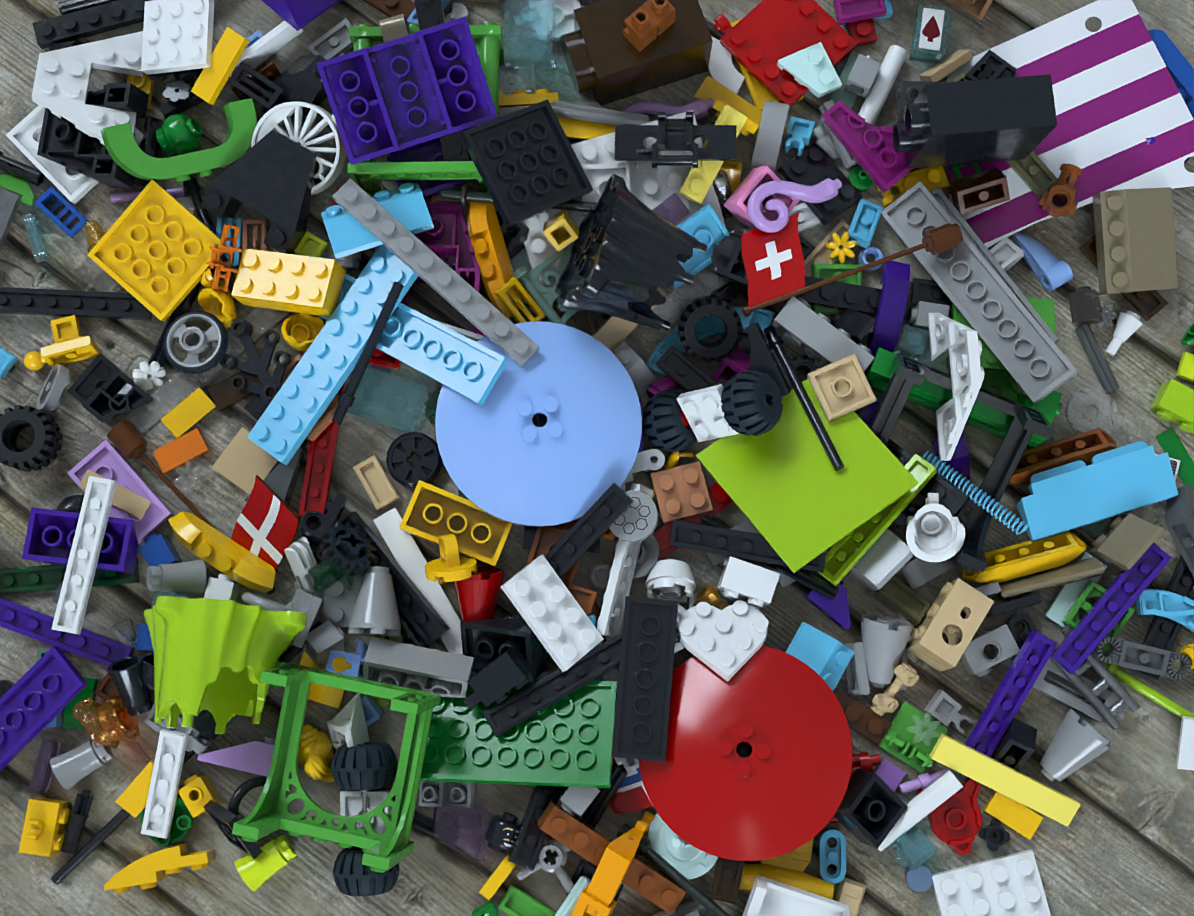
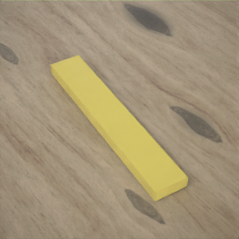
M943 733L929 755L931 759L1067 827L1081 805L1077 800Z

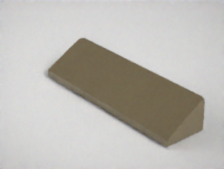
M1096 557L1064 564L1056 568L999 582L1001 591L998 595L1000 600L1003 601L1098 577L1104 573L1105 567Z

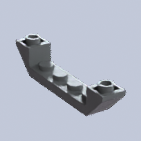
M1187 484L1177 488L1178 496L1166 500L1165 525L1194 577V518L1191 514L1194 511V491L1191 485Z

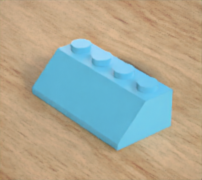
M405 183L400 185L398 189L392 191L382 190L372 196L377 203L413 235L434 228L418 183ZM333 205L321 212L336 259L382 245L375 236L341 206Z
M805 622L801 623L785 652L812 668L828 684L832 691L836 688L854 655L853 650Z

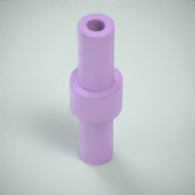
M947 768L932 774L923 773L917 775V779L899 784V790L902 795L918 789L924 790L949 769Z

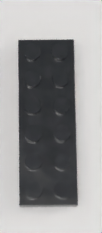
M625 597L612 757L659 762L666 761L678 601Z

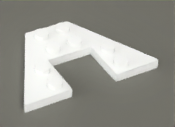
M143 31L40 53L32 91V101L41 107L48 108L51 113L59 118L63 117L75 124V128L88 136L98 138L103 145L105 144L101 130L106 127L130 123L134 136L135 112L88 105L86 100L92 68L143 77V72L141 71Z
M928 313L931 361L942 362L946 357L949 356L953 398L936 410L940 461H950L984 380V369L980 366L982 344L978 340L977 331L940 313Z

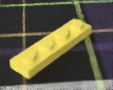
M726 104L714 125H737V138L748 117ZM707 140L704 142L702 146L703 149L706 148L708 145ZM698 161V168L691 167L678 193L697 205L702 204L724 161Z

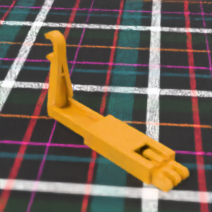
M646 811L642 820H638L634 828L607 846L590 884L581 892L571 916L611 915L617 903L614 898L634 858L640 840L649 830L650 824L655 817L653 814Z

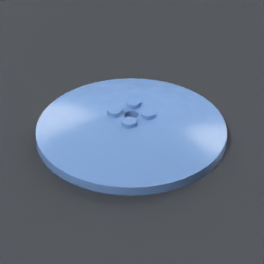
M538 321L518 323L515 325L539 346V350L521 368L487 336L478 340L476 343L505 357L508 363L482 406L442 385L435 418L437 444L444 466L455 485L472 503L483 511L501 520L524 526L544 527L564 524L581 518L613 483L620 487L627 478L640 447L642 434L641 407L633 381L619 359L600 341L585 332L563 324ZM536 414L545 415L547 418L546 425L536 427L532 422L533 416Z

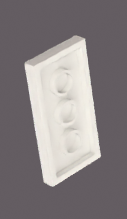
M543 555L538 556L500 586L562 672L567 671L604 639Z

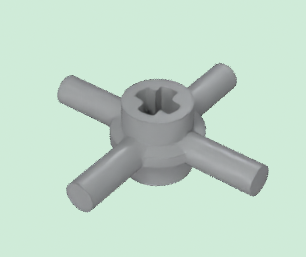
M546 836L534 871L522 867L515 871L521 881L541 868L547 872H555L566 893H569L574 887V883L564 865L567 861V852L571 851V849L558 840H548ZM551 849L552 852L556 851L558 853L555 862H552L551 859L548 861L545 858L548 854L547 850Z

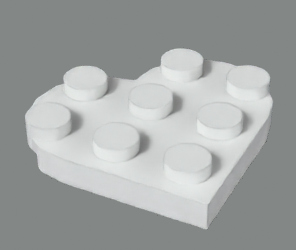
M742 600L734 602L733 605H729L723 610L710 606L707 602H700L684 612L678 624V632L683 646L728 682L761 648L767 637L769 622L759 609Z

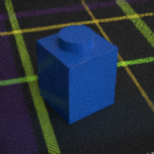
M153 534L144 540L145 544L139 547L149 566L183 562L170 538L166 535Z

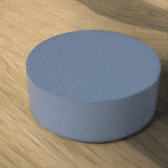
M914 864L907 869L905 881L912 890L925 892L932 886L933 875L924 865Z

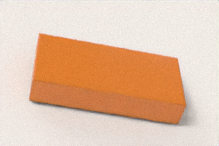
M196 428L153 451V454L163 474L166 475L210 452V449L200 429Z

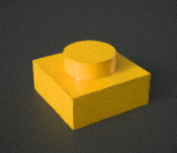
M76 315L50 321L55 343L74 340L82 336L79 318Z

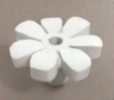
M146 361L140 362V369H134L132 372L135 378L134 383L139 386L144 384L145 390L152 389L153 383L157 387L163 384L161 377L166 375L164 368L160 367V364L156 361H153L150 365Z

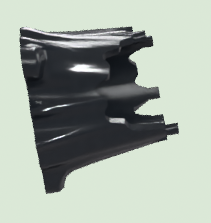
M612 174L598 203L591 207L587 216L580 223L579 238L572 245L568 264L560 275L555 287V293L559 294L558 304L566 310L601 312L657 330L662 328L668 331L671 327L670 322L661 319L651 309L652 306L661 305L666 302V299L660 294L657 287H666L668 284L673 286L674 281H682L691 285L695 276L686 272L678 260L683 263L693 256V248L705 253L707 245L699 242L692 235L656 214L629 191L622 177Z

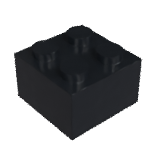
M857 768L849 779L846 793L834 817L859 842L878 849L908 806L876 773Z

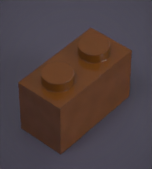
M998 168L949 182L953 205L961 215L1010 200L1007 178Z

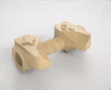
M904 661L894 669L893 672L896 677L883 694H876L872 700L870 708L880 716L887 712L893 713L899 706L894 696L903 684L913 686L919 679V676L916 674L917 670Z

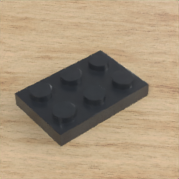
M816 142L805 148L801 156L795 155L777 170L786 181L807 186H813L827 178L832 180L839 179L841 181L842 187L838 189V194L834 198L821 203L805 202L824 226L859 202L863 197L828 155L816 145Z

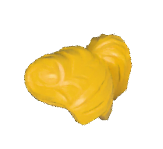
M207 269L201 277V284L205 288L199 292L198 302L203 311L216 316L224 324L225 328L229 329L231 324L238 318V313L236 312L237 304L231 296L232 293L229 288L227 291L212 288L214 274H212L211 269ZM219 278V287L224 285V278Z
M304 725L298 751V764L304 768L306 774L314 781L334 782L332 770L329 768L334 756V749L330 738L312 725Z

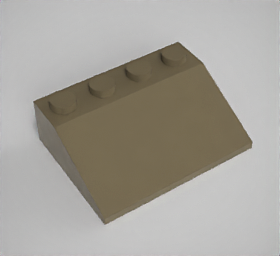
M1171 187L1102 191L1094 194L1093 208L1099 295L1178 288Z

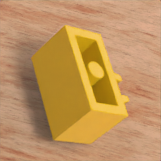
M35 797L28 800L19 847L20 853L47 857L59 854L65 837L63 835L64 826L70 817L69 801Z

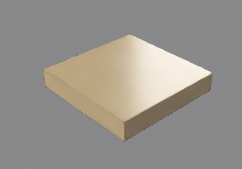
M855 354L807 374V378L828 422L877 400Z
M242 427L212 468L247 494H250L253 490L256 475L264 480L280 461L248 439L247 436L250 432Z

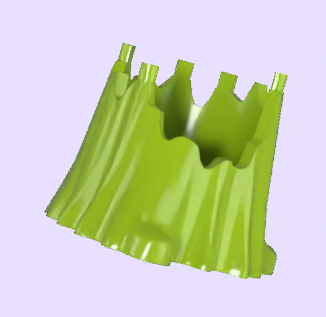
M158 596L156 604L152 606V609L144 610V618L150 631L154 651V723H162L163 719H166L165 727L176 728L177 718L182 713L181 726L193 727L194 716H198L203 710H208L212 713L216 722V734H225L227 723L235 715L252 717V724H260L261 713L270 686L268 683L260 682L261 673L264 670L275 668L278 658L295 636L305 629L307 614L295 611H268L262 609L261 606L243 605L234 600Z

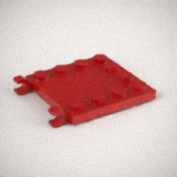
M763 0L734 27L730 25V22L722 13L714 19L716 23L713 25L714 29L723 36L720 38L719 43L779 103L790 104V107L809 89L794 80V76L787 70L778 68V60L821 42L833 67H835L858 44L815 0Z

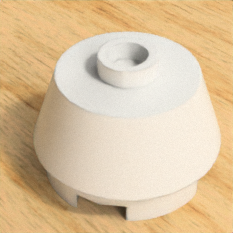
M667 559L657 561L649 573L645 587L647 588V596L651 599H656V597L678 601V604L687 602L688 596L694 597L696 583L689 564L680 560Z

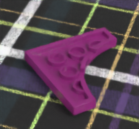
M842 100L820 117L883 194L914 169H907L905 152H895L892 139L893 127L882 125L878 127L865 122L864 118L852 111Z

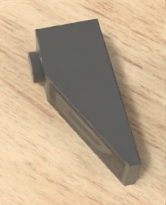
M299 447L287 465L280 462L263 480L287 506L290 504L305 458L306 451L302 447ZM250 493L249 496L245 499L246 502L248 501V499H249L251 493Z

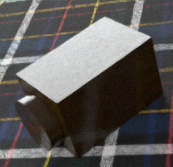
M603 0L575 9V31L561 35L560 40L567 68L577 93L580 94L592 90L596 102L603 106L707 72L713 40L698 0H668L676 9L675 22L659 36L657 35V38L641 52L623 35V30L627 27L624 20L647 0Z

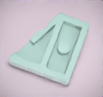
M821 42L784 57L777 62L778 68L787 70L794 76V80L808 87L809 91L818 98L838 90L842 86Z

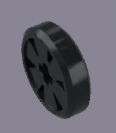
M409 432L396 438L390 445L386 456V464L391 476L401 485L410 488H416L419 480L428 484L433 482L439 475L443 463L438 444L430 436L420 432ZM416 453L418 458L421 457V461H418L416 466H412L411 462L408 463V459H411L413 454Z

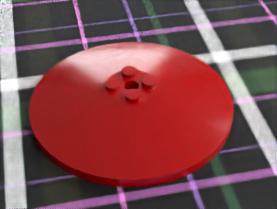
M761 646L728 682L694 656L678 666L672 673L666 761L639 760V768L645 790L654 809L668 827L684 841L701 851L724 859L736 861L766 860L784 855L804 845L815 837L835 815L844 798L851 776V733L842 706L828 684L807 664L790 654L771 647ZM741 742H747L752 747L751 755L746 758L740 757L736 752L737 745Z

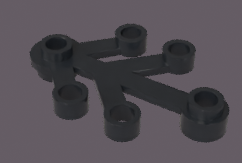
M236 319L231 324V333L234 337L241 340L251 363L239 360L231 354H225L220 364L228 370L237 369L257 375L262 385L248 382L245 377L236 375L231 380V387L240 392L246 390L259 394L261 400L269 405L283 386L281 383L286 367L291 362V356L285 351H277L275 353L274 362L277 365L271 379L268 369L275 347L280 341V334L273 329H268L264 332L263 340L265 345L260 356L251 338L253 334L252 324L245 319ZM242 324V330L237 332L238 326ZM274 333V340L269 341V335ZM285 355V361L280 363V356ZM231 358L232 363L227 366L226 361ZM242 379V386L238 388L237 382ZM274 389V395L269 397V391Z

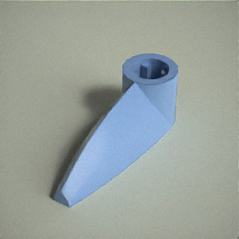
M1020 232L1011 235L1015 244L1024 251L1025 261L1045 290L1050 292L1073 279L1070 266L1063 260L1059 261L1041 243Z

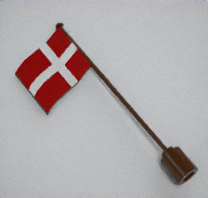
M127 420L118 423L110 430L107 435L108 439L128 459H138L141 457L198 518L215 528L145 455L148 442ZM256 475L252 493L236 521L231 539L273 566L276 578L280 563L286 555L284 549L289 548L295 539L300 519ZM273 586V589L268 591L267 594H273L275 592V586Z

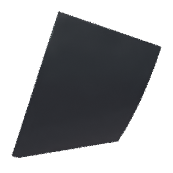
M101 353L67 390V392L83 404L82 406L101 422L113 419L155 400Z

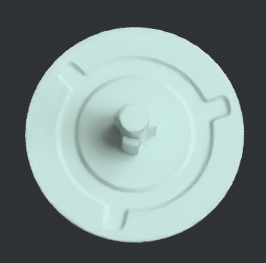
M658 813L655 815L649 827L648 839L650 840L651 848L687 879L700 877L714 866L718 859L717 856L708 854L690 845L674 833Z

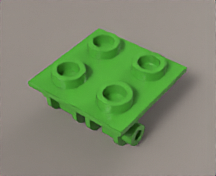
M904 701L893 718L886 734L877 746L923 774L926 767L930 768L934 762L929 755L942 733L946 735L949 729Z

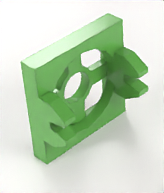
M1089 580L1061 622L1066 626H1070L1073 630L1080 621V608L1088 612L1092 607L1086 600L1092 597L1100 598L1106 589L1095 581ZM1130 607L1106 636L1117 638L1135 609ZM1109 642L1104 643V646L1102 645V651H1109V649L1111 648V644Z

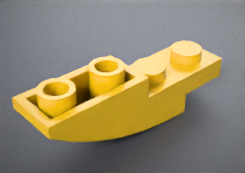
M187 843L158 850L136 860L115 874L104 885V891L114 889V894L131 891L130 886L140 885V889L153 888L157 886L156 882L165 879L164 870L165 875L181 872V867L191 866V870L207 868V863L215 860L214 849L188 853Z

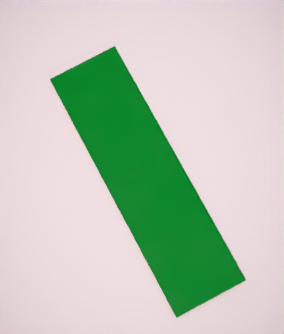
M1172 427L1156 436V439L1165 453L1168 452L1169 458L1181 461L1178 475L1184 485L1190 484L1194 491V462Z

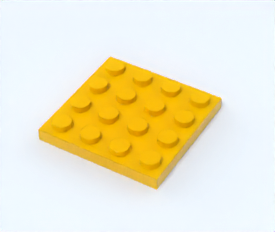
M152 179L88 253V256L159 320L165 322L201 280L203 272L210 269V265L206 264V262L211 260L212 250L209 246L214 247V244H217L220 247L221 239Z

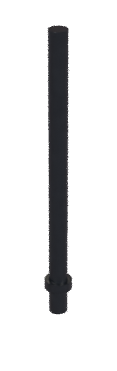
M773 326L766 327L764 332L769 340V346L774 350L834 470L842 469L844 464L782 345L784 343L782 338L777 335Z

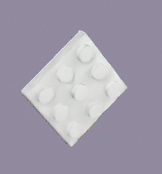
M214 0L145 1L141 71L146 75L211 67Z

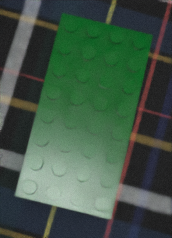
M535 679L533 682L528 681L518 690L515 687L511 688L508 691L510 695L506 699L541 679ZM593 681L498 737L494 735L483 715V712L497 705L495 701L487 707L480 701L468 709L463 700L474 692L470 684L466 698L441 697L440 705L433 708L420 781L611 788L617 681Z

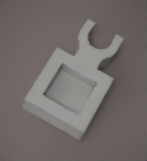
M938 689L924 709L925 712L945 727H948L951 722L953 729L960 734L965 733L960 728L961 720L970 724L973 722L968 716L958 713L962 706L943 690Z

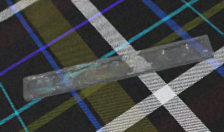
M256 308L244 318L253 326L251 338L254 344L263 338L266 330L274 329L294 312ZM242 324L238 326L237 332L242 330ZM230 330L227 332L229 341L226 354H231L238 359L246 351L241 340L234 337ZM218 341L212 345L211 352L207 356L200 358L201 363L212 356L217 348ZM231 358L226 361V365L229 366L232 363ZM218 363L215 368H211L210 371L201 374H188L180 371L151 395L155 399L153 402L132 410L127 414L128 418L143 435H146L161 422L160 419L196 389L199 387L202 389L225 368Z

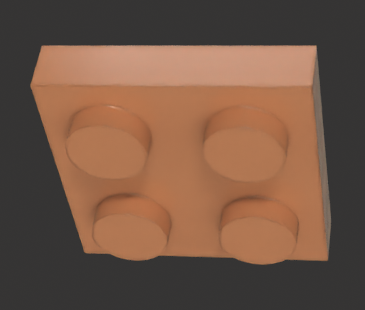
M700 461L650 474L663 524L672 522L674 519L680 520L713 511Z

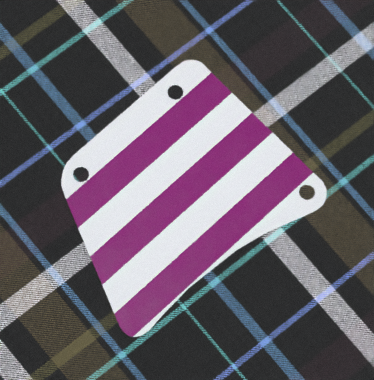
M1097 0L989 49L1016 68L1014 77L1051 74L1057 126L1033 151L1057 179L1060 176V166L1062 164H1072L1083 170L1082 176L1078 177L1074 186L1076 189L1074 200L1078 201L1076 208L1093 203V195L1102 191L1167 187L1174 189L1194 186V173L1188 172L1184 167V161L1188 157H1194V119L1132 0ZM1094 16L1101 20L1102 27L1100 30L1090 32L1086 29L1085 21L1089 17ZM989 50L973 56L970 62L949 74L945 82H951L962 72L968 73ZM1153 137L1156 139V142L1153 145L1146 144L1148 142L1146 138ZM1006 161L978 163L982 172L998 168L1007 178L1010 200L961 215L986 248L1035 223L1052 217L1046 210L1042 209V205H1039L1041 197L1038 198ZM971 164L959 167L963 178L976 174ZM947 165L948 182L957 180L950 166ZM949 186V200L953 204ZM1056 198L1052 200L1053 204L1057 207L1065 206L1061 199Z

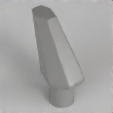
M820 125L813 129L818 140L816 145L833 160L838 159L840 156L823 127Z

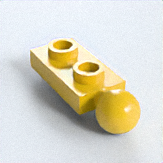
M80 336L74 340L62 343L57 342L50 346L42 347L41 353L37 351L28 352L24 357V365L31 371L40 370L45 363H48L51 367L57 363L65 365L97 357L100 354V348L90 336Z

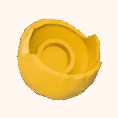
M303 313L295 314L284 320L281 328L282 336L289 346L295 350L306 352L324 327V322L320 316L317 317Z

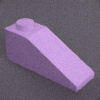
M265 736L264 740L200 754L197 760L268 777L276 738Z

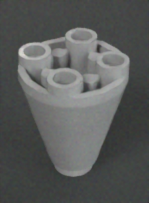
M379 566L368 567V573L365 574L349 622L348 634L379 637V635L400 637L401 624L389 568Z

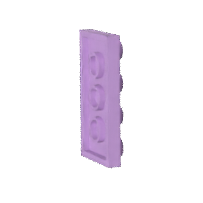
M108 440L103 441L67 473L79 485L87 469H90L107 479L117 481L118 485L151 501L142 520L114 505L111 506L109 517L134 520L138 545L173 515Z

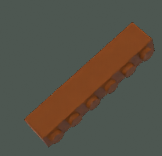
M552 800L537 821L542 831L597 867L607 846L613 841L577 816L570 815ZM635 855L622 881L623 884L673 915L687 893L667 875Z

